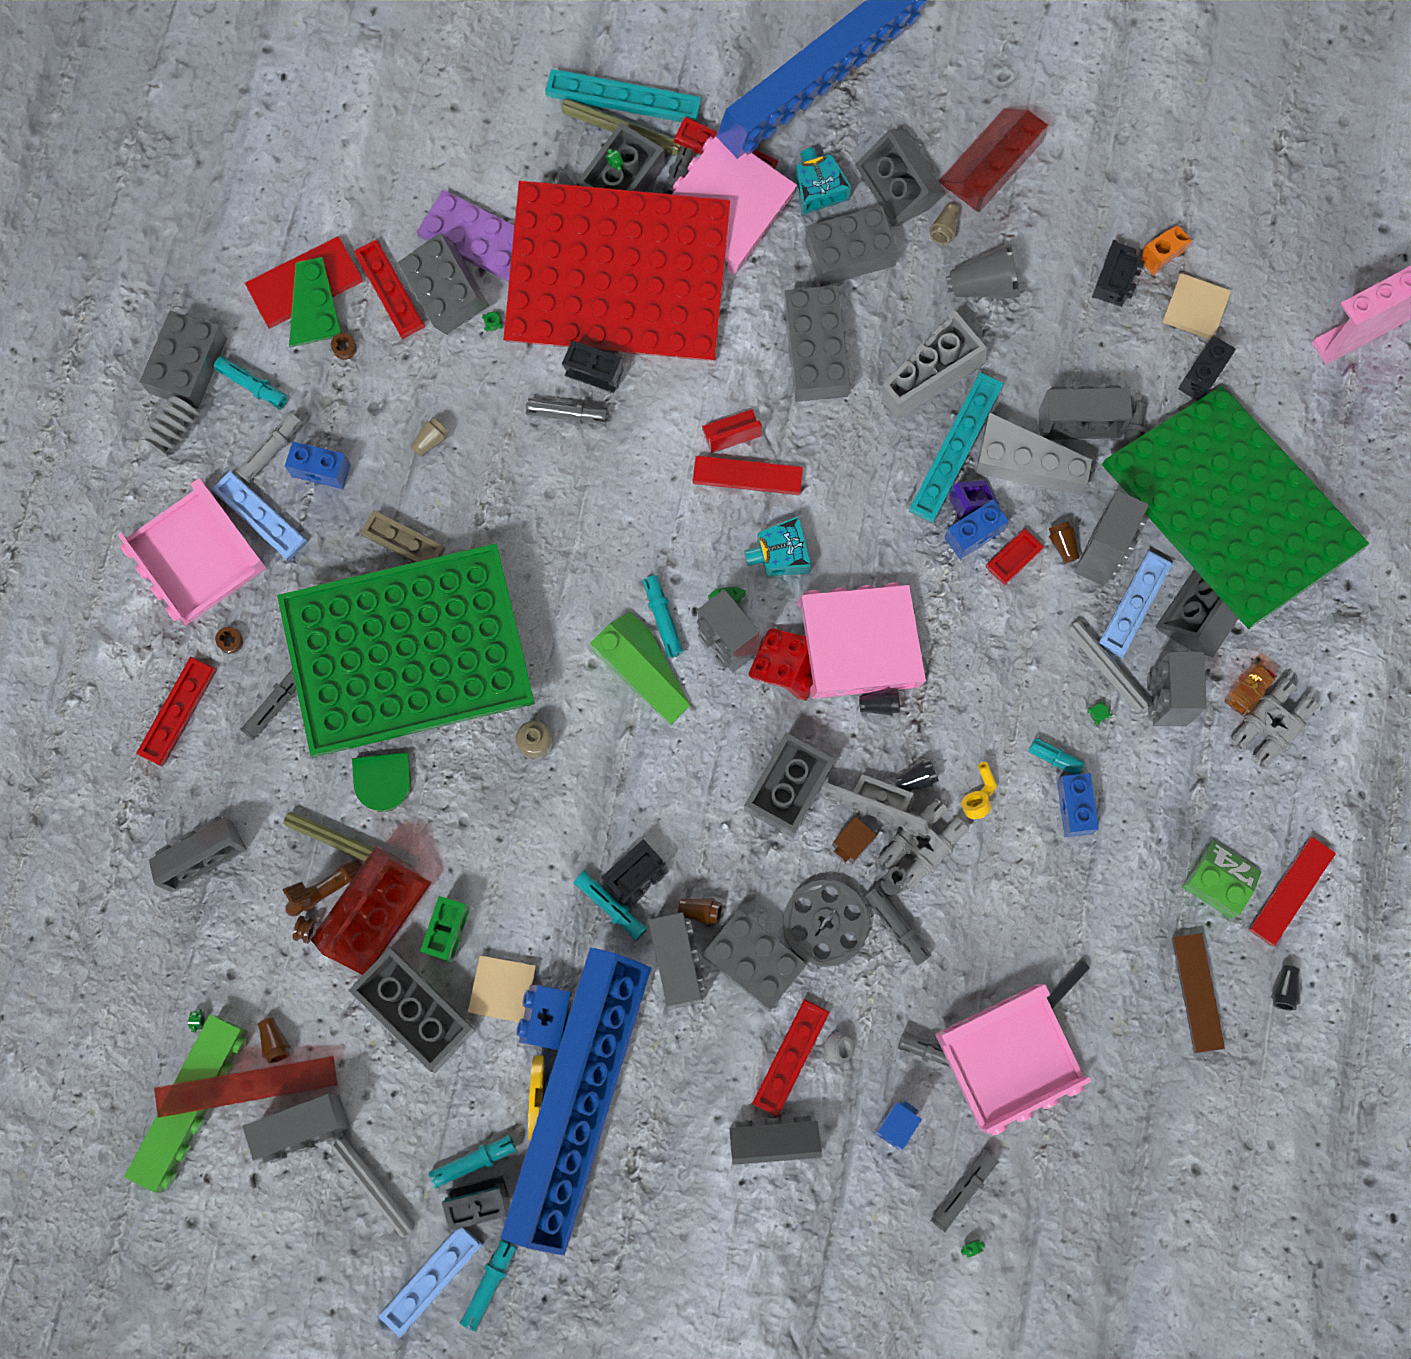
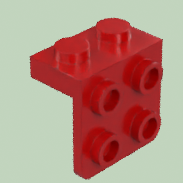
M773 628L769 629L750 668L749 676L753 680L783 687L797 699L807 701L810 688L813 685L806 636Z

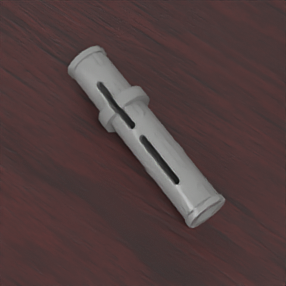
M290 412L275 430L271 429L268 432L270 435L235 472L246 482L250 483L282 446H287V441L303 423Z

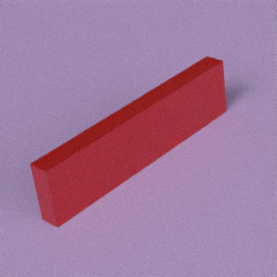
M684 117L673 142L702 155L704 144L709 137L715 138L717 131ZM758 150L752 152L756 157L776 169L779 160Z
M376 239L354 250L355 256L401 339L425 328L423 321L378 240Z
M696 456L693 484L800 495L803 467Z
M190 656L136 754L161 767L164 766L217 670L214 667Z
M1310 837L1248 930L1272 947L1275 946L1336 853L1315 838Z
M806 999L803 1000L752 1102L753 1105L778 1118L830 1013L829 1011Z

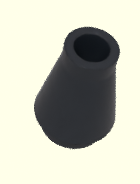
M887 689L866 696H859L860 713L868 712L893 716V713H900L899 691Z
M923 760L901 776L895 778L898 787L906 791L933 787V783L939 781L931 761L924 763Z
M1291 965L1282 966L1281 974L1271 995L1274 1007L1294 1011L1297 1009V1005L1301 1003L1299 968Z

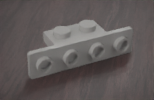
M863 774L853 792L827 782H823L821 786L825 800L833 805L840 806L842 804L850 807L853 812L865 816L868 814L874 816L879 822L888 826L892 824L900 826L905 832L914 836L918 834L927 836L929 832L926 820L908 813L915 798L914 793Z

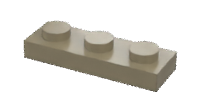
M375 510L372 511L360 531L361 536L413 563L440 557L446 550L443 545Z

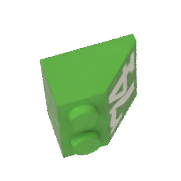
M1211 840L1182 888L1223 915L1233 919L1240 916L1255 892L1261 871L1214 840Z

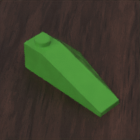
M631 612L611 622L590 642L592 652L670 725L690 707L684 692L650 629Z

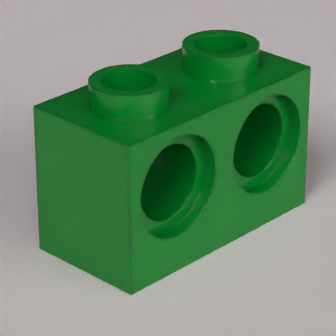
M438 896L420 952L453 963L470 907L464 903Z

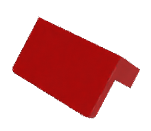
M751 409L703 425L702 431L710 452L714 453L761 437L762 425L760 421H757L754 411Z

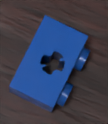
M292 441L285 463V468L293 478L342 490L351 466L343 453Z
M991 500L949 527L944 539L961 560L1004 532L1009 520L996 502Z
M1091 773L1062 776L1057 781L1064 837L1093 835L1099 830Z
M530 985L529 990L525 991L522 1005L525 1007L523 1019L519 1020L517 1026L518 1043L559 1050L570 992L539 985ZM542 1013L546 1015V1020L541 1021L537 1018V1014Z
M901 1101L900 1104L898 1102L892 1103L873 1133L896 1149L903 1150L922 1121L917 1116L919 1110L906 1101Z

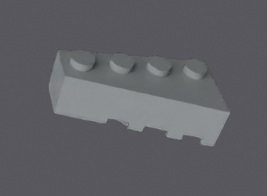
M954 310L949 315L948 320L933 332L932 337L924 345L921 344L916 349L915 354L908 361H905L883 384L882 401L894 416L900 419L983 366L986 360L987 347Z
M989 412L975 474L1082 496L1088 485L1092 459Z

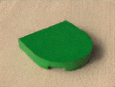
M408 753L352 758L354 791L358 800L364 806L376 812H388L396 809L406 799L411 789L410 758Z

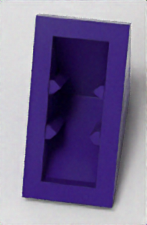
M987 480L958 482L953 485L949 496L960 520L991 500H994L997 505L999 504Z

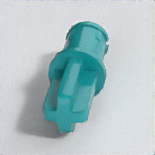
M1035 738L1029 747L1028 752L1050 763L1052 768L1056 766L1072 775L1080 774L1085 765V761H1081L1064 752L1062 747L1058 749L1038 738Z

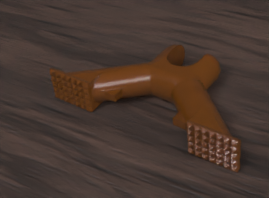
M356 859L341 865L333 874L311 887L305 888L302 881L286 887L282 890L289 900L285 906V911L292 917L298 916L303 911L308 912L324 898L367 873L359 860Z

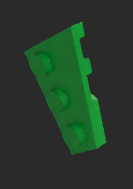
M322 257L296 262L289 339L290 348L332 339L335 335L341 333Z

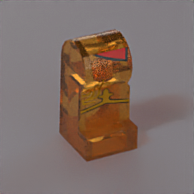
M1259 661L1224 702L1244 717L1254 709L1278 675Z

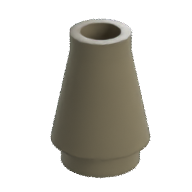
M945 205L943 211L930 227V238L937 244L946 245L954 239L959 209L955 205Z
M433 417L430 421L426 420L410 447L422 457L430 449L447 439L445 436L449 431Z

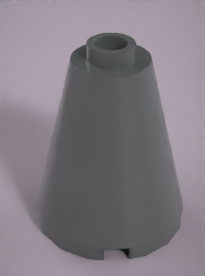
M1012 244L1005 245L950 270L951 276L946 277L948 293L954 292L955 297H1020Z

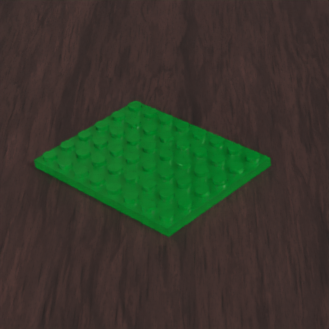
M1223 385L1112 454L1102 463V466L1129 496L1149 504L1145 514L1149 516V519L1248 630L1356 556L1370 544Z
M497 543L277 595L309 752L312 758L535 704Z

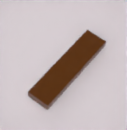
M1199 933L1173 937L1172 943L1194 1053L1225 1049L1203 935Z

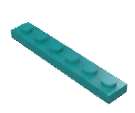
M556 69L550 70L545 89L546 97L561 100L570 99L582 104L681 123L684 117L697 122L702 103L701 97Z
M979 372L909 508L910 513L934 523L1004 383Z

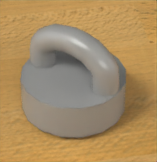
M832 1034L829 1036L824 1045L823 1053L825 1059L833 1063H847L853 1054L851 1038L848 1035Z

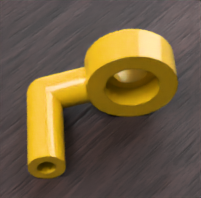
M981 762L977 766L984 781V787L981 791L969 793L961 802L965 815L970 819H981L992 808L989 798L996 790L997 783L987 762Z

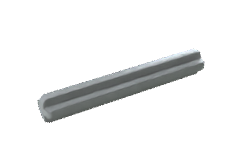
M1080 621L1072 624L1067 630L1070 636L1134 711L1139 713L1145 709L1149 701Z
M345 1138L338 1140L332 1146L334 1153L400 1237L407 1236L414 1229L413 1223Z

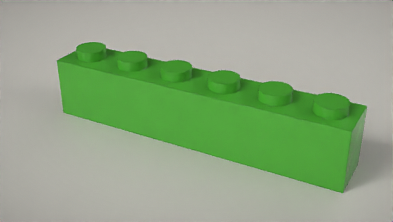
M209 1015L124 1176L125 1178L154 1193L164 1192L165 1189L168 1190L176 1178L174 1171L179 1161L183 1162L189 1154L191 1146L188 1144L194 1134L197 1135L204 1125L205 1119L202 1117L207 1108H211L216 1102L219 1095L217 1089L221 1081H225L232 1071L233 1065L231 1062L235 1054H239L246 1044V1030L218 1016Z

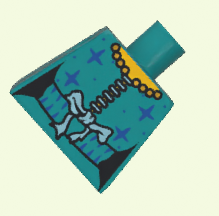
M813 147L807 148L800 153L803 162L796 165L795 179L803 215L850 199V184L832 155L827 154L818 157Z
M794 517L760 531L757 534L758 547L744 550L747 566L763 563L766 576L808 574L811 570V563L799 517Z

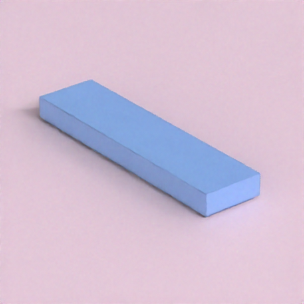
M231 471L211 489L213 493L288 562L308 543L305 538Z
M1151 551L1146 553L1099 641L1102 648L1123 658L1171 569L1172 562Z
M466 1227L456 1229L379 1315V1318L396 1335L402 1337L481 1248L483 1243Z

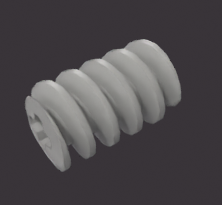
M174 396L169 398L172 406L166 404L162 406L165 414L157 413L155 415L159 423L149 422L148 425L152 431L145 429L142 431V435L146 439L145 442L165 457L168 455L164 447L174 449L171 439L181 440L177 431L180 430L187 433L188 429L184 423H195L190 415L200 416L192 406Z

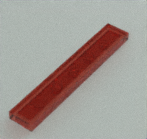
M332 1055L154 1087L157 1115L160 1118L338 1085L334 1056Z

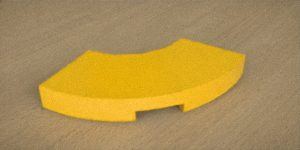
M533 1055L528 1111L529 1140H531L544 1098L545 1058L539 1055Z

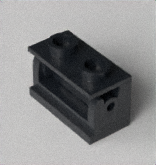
M1113 240L1092 297L1120 307L1123 306L1126 298L1131 299L1137 285L1132 283L1134 275H1140L1145 262L1140 260L1143 249L1140 250L1137 256L1136 249Z
M1213 335L1185 376L1178 390L1196 401L1206 396L1236 351V348Z
M571 340L562 362V366L566 370L565 377L611 393L615 392L624 370L622 357Z
M643 839L601 878L624 905H627L629 902L635 904L645 895L643 889L650 883L656 885L666 876L664 870L667 869V864L663 863L659 855Z
M501 1175L446 1189L447 1197L441 1203L449 1231L507 1217L511 1201L504 1176Z

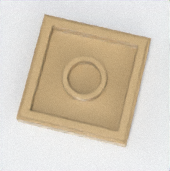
M1180 273L1162 323L1211 339L1217 332L1231 290Z
M480 955L468 1013L519 1022L520 1019H523L525 1007L522 1005L524 993L534 983L537 966Z

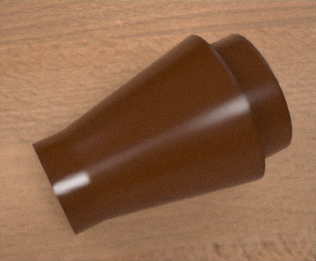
M1064 522L1049 528L1050 536L1048 537L1062 557L1064 564L1080 559L1075 528L1071 527L1070 522Z
M681 898L678 913L683 912V916L708 926L712 924L718 925L722 912V902L716 901L715 898Z
M271 1017L260 1021L257 1025L260 1032L262 1057L266 1058L268 1063H276L286 1059L290 1055L289 1049L291 1046L277 1026L275 1019Z

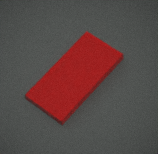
M339 236L244 282L269 329L291 318L296 262L322 257L332 297L363 282Z

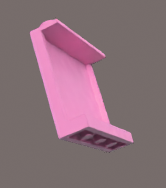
M715 136V138L709 137L702 148L704 152L700 158L695 156L687 169L689 172L685 178L680 176L673 186L674 192L672 195L731 201L725 261L728 262L727 270L735 275L793 197L797 185L752 153L749 155L745 153L737 159Z
M1411 266L1341 302L1340 305L1350 319L1344 324L1315 338L1312 342V345L1326 365L1411 320Z
M200 478L190 484L194 489L193 492L126 538L122 533L118 534L123 542L120 545L122 551L129 559L135 558L138 563L135 569L144 580L149 578L153 583L150 587L153 594L159 601L164 599L169 605L165 608L166 612L174 621L179 619L185 626L267 569Z
M889 583L884 585L883 588L864 585L858 587L857 590L847 591V588H835L829 593L811 590L805 592L797 601V607L802 609L813 685L810 688L811 699L875 693L887 689H892V691L919 688L926 681L909 585L900 586V583Z
M1035 984L935 1034L980 1131L997 1135L1008 1128L1007 1124L1015 1120L1017 1122L1025 1121L1033 1116L1032 1111L1040 1107L1043 1109L1053 1107L1059 1103L1058 1098L1066 1094L1068 1096L1076 1095L1085 1089V1084L1091 1082L1089 1077L1083 1076L1046 998L1050 993L1045 984Z

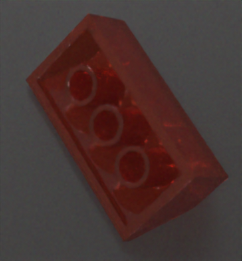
M1004 108L939 179V183L980 213L1044 141L1048 124L1029 110Z
M376 845L310 940L322 955L363 975L379 959L432 882L397 856Z

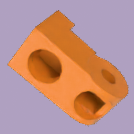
M1177 225L1148 243L1143 249L1140 260L1145 261L1144 266L1154 276L1161 271L1163 266L1186 251L1193 240Z

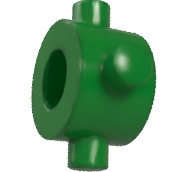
M610 148L607 150L608 155H606V159L613 169L620 171L623 160L616 150L613 151Z
M489 312L482 315L485 331L502 329L503 324H501L499 318L500 312Z
M1099 701V704L1093 708L1088 707L1087 713H1090L1092 720L1095 721V725H1100V722L1112 717V713H1109L1103 701Z
M201 1009L190 1012L188 1019L189 1029H191V1032L202 1030L205 1022L204 1012Z
M979 1239L973 1240L962 1246L961 1254L966 1255L967 1258L975 1256L984 1251L985 1243L983 1241L980 1242Z

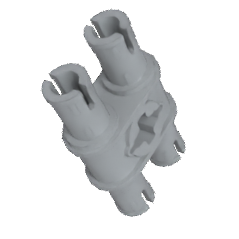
M1281 678L1269 695H1264L1260 698V702L1252 712L1244 716L1242 727L1230 738L1233 746L1243 738L1237 749L1245 751L1257 734L1262 735L1267 742L1252 757V760L1257 764L1265 756V759L1259 765L1260 768L1265 770L1268 769L1280 752L1288 751L1289 745L1296 736L1304 732L1305 722L1319 708V704L1316 701L1306 708L1312 698L1304 696L1291 713L1285 710L1282 705L1297 689L1294 683H1292L1284 691L1283 689L1290 682L1286 678ZM1273 719L1278 721L1275 728L1271 726Z
M934 798L920 815H915L928 822L929 832L927 836L921 834L914 836L902 830L899 834L894 835V842L877 858L878 862L883 865L891 857L884 866L889 871L905 854H910L914 857L913 864L906 870V881L912 877L905 886L910 891L927 873L935 872L936 866L948 854L951 855L953 853L954 844L969 831L965 823L955 831L962 822L957 817L940 835L932 831L931 827L948 811L947 807L942 804L934 812L941 803L937 798ZM917 839L920 841L928 840V849L923 847L920 850L917 847L919 843Z

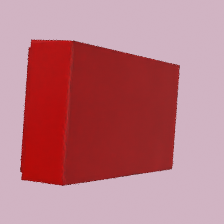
M1024 528L986 564V568L1005 586L1044 549V546Z

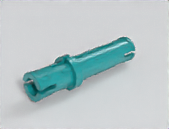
M220 356L215 361L214 370L249 390L258 400L263 399L279 410L287 404L288 395L271 386L268 380L254 376L225 356Z
M649 576L647 580H642L649 600L647 605L655 617L667 658L679 656V653L683 654L684 650L668 607L670 602L668 597L665 598L659 576Z
M586 870L573 882L575 886L580 888L612 918L611 922L615 926L620 925L635 941L648 929L646 925L642 924L629 912L631 909L627 905L623 906Z
M509 1134L489 1145L484 1143L479 1146L478 1150L433 1171H429V1178H433L431 1180L433 1187L438 1189L481 1167H491L494 1165V1161L516 1153L517 1149L515 1145L513 1146L514 1141Z
M500 1239L491 1262L486 1263L484 1267L486 1272L463 1318L459 1322L465 1328L469 1325V1330L477 1331V1327L501 1279H505L507 1275L506 1269L518 1248L512 1243L508 1246V1241Z

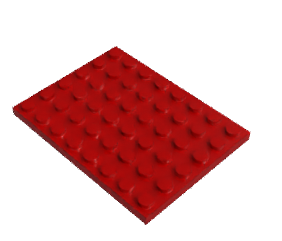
M519 180L503 340L505 342L567 348L571 340L602 351L715 362L731 201Z

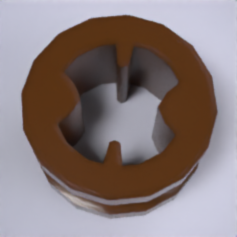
M339 333L331 340V349L337 358L348 360L356 354L357 346L351 335ZM342 342L344 345L348 342L349 348L345 351L343 348L340 351L339 344Z
M224 627L217 632L215 643L223 652L233 654L241 649L243 638L236 629ZM229 634L235 639L234 643L230 642L231 646H227L223 642L225 637L228 639L227 635Z
M299 916L294 926L293 940L299 941V939H302L303 943L308 944L314 933L315 919L305 920L304 916Z

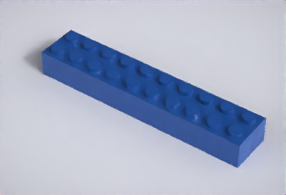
M928 0L864 1L728 107L716 137L737 159L745 153L747 155L751 154L758 147L762 139L768 140L776 133L777 127L781 124L784 126L789 124L794 119L796 112L800 109L805 111L814 102L815 97L818 95L824 96L831 89L834 82L843 81L854 66L856 68L862 66L868 59V55L872 52L877 54L885 46L887 40L890 38L892 40L896 39L906 25L912 26L921 16L920 10L924 8Z
M590 947L504 1223L501 1239L527 1249L565 1256L652 967L617 953Z

